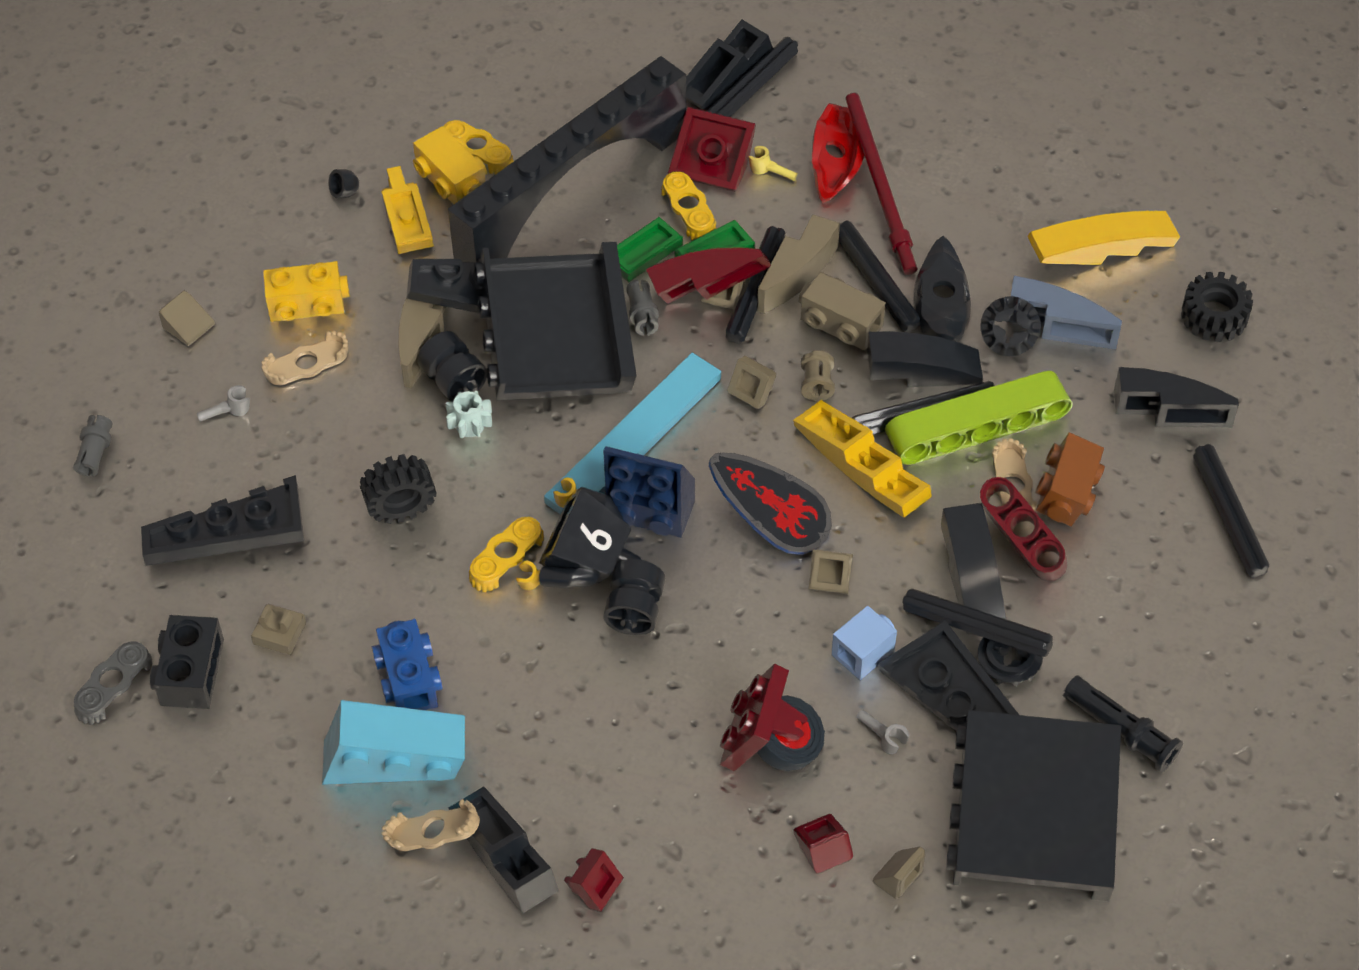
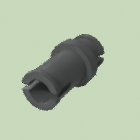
M634 280L626 287L631 305L629 317L631 323L635 325L637 334L644 335L643 327H645L648 336L654 334L659 328L657 321L659 311L656 304L652 302L649 283L641 280L643 291H640L638 280Z
M90 415L87 420V426L82 428L79 436L82 443L73 469L84 476H89V474L96 476L98 474L104 448L109 447L112 438L109 431L113 423L109 418L102 415H97V417Z

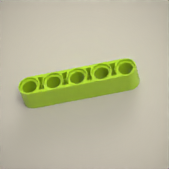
M1048 370L901 414L893 418L886 425L885 432L897 456L901 457L902 464L912 465L1056 421L1065 416L1071 410L1073 404L1057 374L1054 371Z

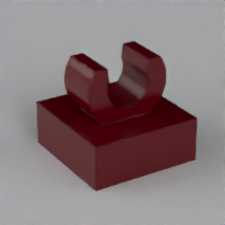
M591 848L585 858H579L576 861L579 867L573 876H566L564 881L574 894L581 897L589 909L602 911L624 877L605 851Z

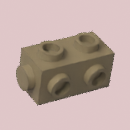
M820 272L812 283H806L800 292L798 302L801 303L800 320L806 322L812 328L821 329L839 338L846 344L854 345L865 351L868 345V333L879 332L884 325L886 302L878 299L873 294L865 293L846 284L839 278H833Z

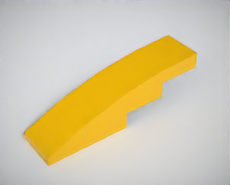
M1130 211L1102 214L1062 222L1030 231L1027 237L1040 263L1101 265L1107 255L1138 256L1144 246L1174 247L1180 235L1166 211Z
M820 400L793 420L794 426L838 469L871 496L903 518L932 497L930 485L904 470L901 457L874 441L871 429L826 402Z

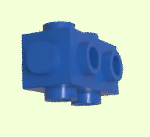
M416 619L394 621L385 627L377 628L379 644L371 647L377 670L384 668L386 670L387 679L381 680L386 704L394 702L395 707L418 710L437 708L436 691L443 690L438 667L429 668L427 657L433 656L428 632L420 634Z

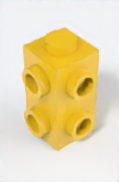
M443 126L413 142L415 155L413 165L415 170L422 178L427 177L434 184L436 191L443 199L448 198L455 204L486 182L485 175H487V170L482 160L477 156L473 157L465 149L460 138L452 136Z
M338 261L263 270L265 299L271 322L344 313L343 298L350 297L347 275L340 276Z

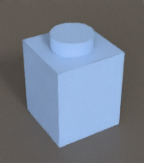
M866 606L833 634L831 655L861 681L878 666L879 662L895 652L897 630L888 617L883 614L878 615L873 609Z

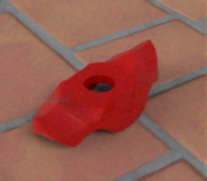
M832 103L826 106L822 115L817 120L812 140V168L817 192L822 203L832 200L853 179L864 159V153L848 107ZM826 145L838 147L842 151L843 157L837 158L830 155L826 150Z

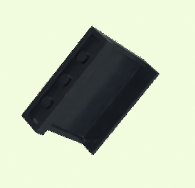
M602 242L599 254L490 259L489 248H483L480 262L474 264L475 284L482 285L483 296H479L478 308L480 319L486 318L487 330H483V349L485 353L490 352L492 364H487V381L489 387H495L496 401L631 393L637 375L617 242Z
M968 710L965 725L957 724L955 749L963 750L962 764H954L952 789H960L959 804H951L949 829L957 830L956 844H948L946 870H954L953 885L960 886L961 877L1088 890L1092 891L1091 900L1109 902L1115 882L1121 725Z

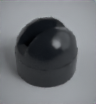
M334 169L330 173L328 180L331 195L335 198H347L354 195L359 189L358 177L350 170Z

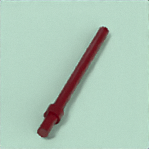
M850 93L846 96L845 100L890 231L888 240L894 253H897L903 273L905 275H912L917 272L918 268L911 251L913 242L910 233L903 227L859 94Z

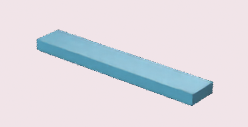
M692 352L563 478L573 479L576 489L585 487L605 494L603 455L605 446L645 455L721 380V370ZM560 480L544 495V503L561 515L563 508L556 504L553 491L567 493V491L562 489Z

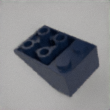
M605 446L603 450L605 494L612 498L623 516V521L629 526L652 530L658 535H672L682 538L695 503V478L681 464Z

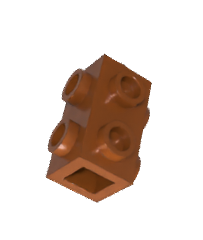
M1068 432L1060 445L1054 443L1045 460V464L1050 466L1048 473H1043L1035 491L1036 494L1040 495L1036 511L1050 517L1054 521L1062 522L1071 527L1080 514L1087 516L1096 498V494L1091 493L1092 486L1095 487L1098 484L1105 465L1100 464L1104 447Z

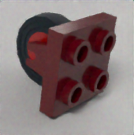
M773 664L763 675L757 674L745 691L740 690L736 694L730 709L731 713L735 714L732 725L727 727L720 742V748L724 749L720 762L721 766L736 771L755 753H758L762 760L772 767L784 771H792L804 768L818 757L824 745L825 737L821 718L814 708L802 699L789 695L782 696L789 673L788 669Z

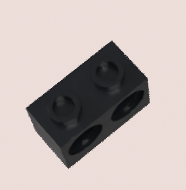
M169 615L167 628L160 631L158 638L159 663L152 666L150 673V687L156 691L161 706L210 709L224 642L218 618ZM195 642L192 645L184 646L187 643ZM181 677H187L185 680L176 681Z

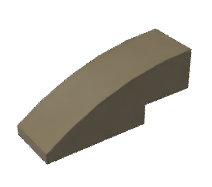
M812 214L800 240L785 236L758 288L757 312L765 314L779 307L800 293L806 283H811L818 276L838 248L839 222Z
M406 299L404 302L399 323L398 347L403 382L406 388L412 389L423 371L417 363V357L423 345L436 334L445 331L442 315L446 309L445 306Z

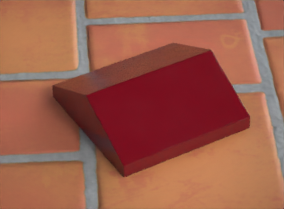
M688 107L668 174L683 172L694 182L736 192L749 163L748 156L751 153L756 124Z

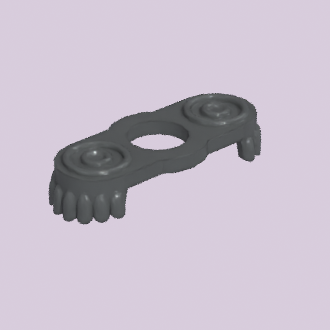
M130 641L122 644L105 662L95 667L91 673V678L74 697V712L79 721H83L84 724L89 723L93 725L94 722L99 723L101 719H106L105 709L117 696L122 695L128 690L132 684V679L142 668L146 671L151 669V654L142 643ZM106 671H120L123 674V679L117 686L107 688L100 684V678Z

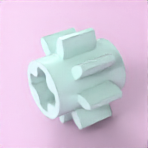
M478 391L458 392L453 402H446L447 428H456L460 438L464 436L480 437L484 427H492L490 399L482 401Z

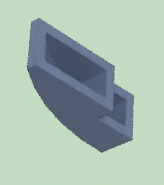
M1019 276L1013 277L1011 296L1028 301L1036 309L1040 317L1041 327H1043L1042 339L1116 350L1122 320L1087 298L1064 288L1039 280ZM1016 310L1013 311V315L1006 322L1016 323Z

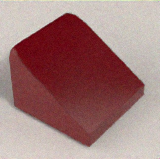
M830 813L793 829L799 845L816 873L828 870L853 858L848 832Z

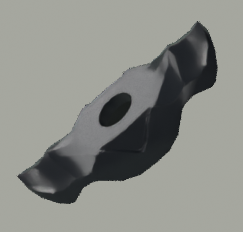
M942 236L935 241L918 272L914 285V309L920 316L919 323L924 335L960 341L971 312L969 285L954 247L946 237ZM944 285L951 288L954 294L948 298H941L933 292V289Z

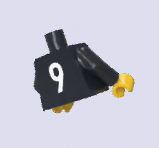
M568 477L561 480L562 489L567 491V493L553 491L556 504L562 507L563 510L540 558L539 564L543 565L541 570H538L535 564L528 560L523 561L519 565L521 571L532 572V575L527 579L516 578L518 585L522 589L533 590L539 584L546 587L559 588L589 587L595 583L599 584L608 578L618 562L627 559L641 560L640 556L624 548L631 528L623 521V516L608 494L585 487L576 489L574 480Z

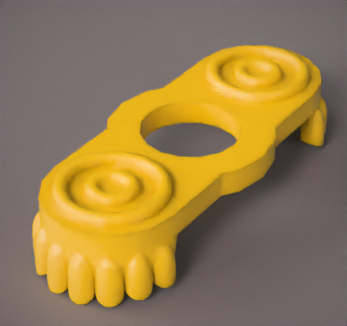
M452 120L444 124L443 127L452 136L460 138L465 149L473 157H479L483 163L488 165L490 174L494 173L496 175L514 162L510 148L494 139L488 131L476 129L460 120ZM472 138H482L486 141V145L478 150L470 149L466 143Z
M672 172L666 175L661 186L662 196L667 195L669 197L672 210L685 223L687 228L686 236H690V239L694 240L715 230L716 221L707 205L705 194L696 188L691 178L683 172ZM692 196L699 201V204L694 208L686 209L681 207L678 201L683 197Z
M521 517L512 522L502 533L493 536L487 543V547L470 565L469 582L472 584V587H476L477 591L482 590V592L492 591L494 588L497 589L499 587V578L509 568L521 563L525 553L535 543L538 546H542L544 531L540 523L532 517ZM511 542L517 547V552L510 558H501L495 554V548L500 543Z

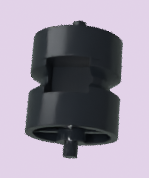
M444 331L430 338L418 354L417 363L429 378L435 380L438 388L451 402L454 401L458 392L479 391L487 380V368L474 354H470L466 344L452 331Z
M627 559L618 562L615 565L611 580L613 591L607 598L603 615L606 624L618 632L629 635H644L653 631L659 610L656 603L659 602L665 583L664 572L655 564L644 560Z

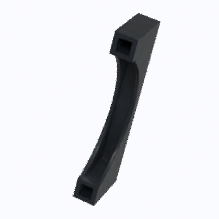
M658 57L448 208L454 259H460L462 262H478L481 259L483 248H489L490 259L507 258L522 227L543 197L570 169L593 152L620 140L632 138L645 139L662 152L677 141L686 114V73L664 57Z

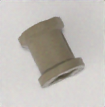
M812 351L804 354L801 358V368L805 371V380L801 384L803 397L812 401H823L831 398L835 393V384L831 380L834 358L825 351Z

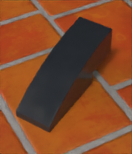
M741 19L724 41L717 38L686 76V99L703 110L714 104L773 48L769 35Z
M894 331L868 333L867 354L871 380L906 378L907 388L983 383L979 350L949 339L918 333Z
M1118 368L1114 387L1116 414L1154 415L1156 427H1233L1239 406L1238 398L1218 388L1184 376L1144 368Z
M982 503L943 508L941 530L950 558L948 568L958 604L1006 619L994 548Z
M484 786L463 798L464 801L468 800L474 805L480 819L475 833L466 839L522 914L559 891L552 868L530 845L526 832ZM460 801L448 807V809L453 810L460 808Z

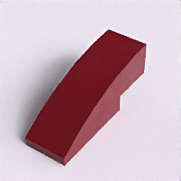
M740 247L713 248L677 256L646 270L657 294L669 304L694 290H697L707 300L769 268L771 264L760 249Z

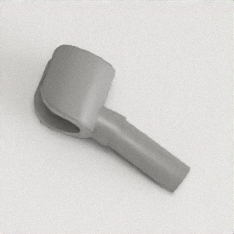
M241 385L231 387L227 393V401L197 413L199 421L201 422L227 412L235 416L245 415L250 406V398H245L246 388Z
M864 710L859 711L857 714V718L882 738L881 747L885 753L895 754L899 748L889 737H896L901 743H907L909 732L904 726L892 724L887 727Z

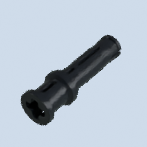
M1076 675L1066 686L1065 693L1063 694L1065 699L1083 709L1100 723L1121 725V737L1125 740L1124 743L1127 749L1132 752L1137 750L1156 763L1155 768L1160 772L1168 769L1180 753L1183 741L1179 738L1171 739L1154 727V721L1150 718H1138L1079 675Z

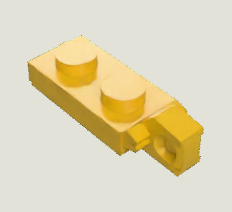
M401 166L387 168L389 187L382 189V198L398 254L434 247L432 233L417 183L405 184Z

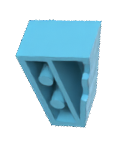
M341 700L324 739L322 785L455 779L465 760V715Z

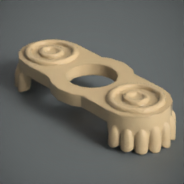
M327 331L325 340L319 343L298 347L290 354L275 359L272 353L268 354V357H264V361L261 362L262 371L266 379L274 385H285L301 378L314 377L322 370L335 366L345 360L348 354V339L340 331H332V333ZM303 355H312L317 359L316 364L308 369L298 367L296 361Z
M1009 438L1008 441L1007 439H1003L1002 442L998 441L997 446L995 445L992 451L996 477L1020 478L1025 486L1019 492L1035 511L1037 501H1033L1031 493L1033 480L1027 473L1025 464L1027 449L1024 448L1023 444H1019L1018 440H1013L1012 438ZM1002 491L996 492L1000 496L1001 506L1005 505L1009 501L1010 495Z
M461 799L459 802L460 808L448 811L433 810L424 816L409 819L401 812H398L396 816H391V820H386V825L382 827L384 831L381 834L384 836L383 839L386 843L398 851H409L419 848L435 849L445 843L470 837L477 830L480 819L474 805L468 800L464 801ZM436 820L444 821V828L438 836L429 839L425 838V830L429 824Z

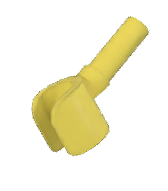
M756 146L754 148L755 157L748 156L750 168L755 174H765L770 171L792 181H795L798 173L771 161L769 150L764 146Z

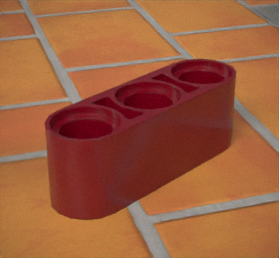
M993 477L987 480L980 490V499L989 518L1037 577L1045 581H1055L1061 578L1066 572L1068 565L1066 553L1060 541L1008 479ZM1002 491L1010 495L1009 501L1003 506L996 507L989 503L990 497L996 492ZM1027 521L1035 526L1033 532L1026 537H1020L1013 533L1014 527L1020 522ZM1045 552H1054L1059 555V560L1054 566L1045 568L1038 564L1039 557Z

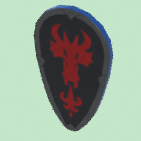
M716 453L710 458L709 469L723 496L740 516L774 547L789 554L803 555L812 552L813 549H818L827 540L832 527L831 511L825 499L813 487L781 469L749 456L735 453Z

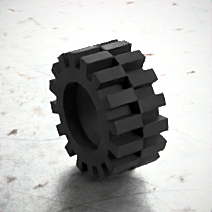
M1206 272L1205 278L1198 275L1195 277L1194 282L1191 281L1188 284L1182 305L1181 317L1182 319L1185 318L1184 325L1186 328L1193 326L1192 334L1197 336L1202 332L1204 333L1203 340L1209 341L1210 336H1215V342H1222L1223 336H1226L1227 340L1230 341L1234 339L1235 333L1238 336L1243 333L1244 328L1247 327L1252 310L1253 300L1251 298L1253 294L1251 290L1246 291L1247 284L1244 281L1236 284L1238 277L1231 275L1230 279L1224 278L1225 272H1219L1217 277L1213 276V272ZM1219 302L1226 305L1230 310L1225 312L1214 311L1206 307L1204 303Z
M405 454L398 455L397 460H393L392 456L385 458L386 463L381 464L379 461L374 463V470L367 469L364 472L365 477L360 479V489L368 513L371 517L374 516V519L378 522L384 519L385 523L391 524L393 519H397V522L400 523L404 522V517L410 516L411 519L416 518V512L424 513L427 511V505L434 503L433 497H436L437 494L427 464L422 458L418 460L417 456L411 455L408 459H406Z

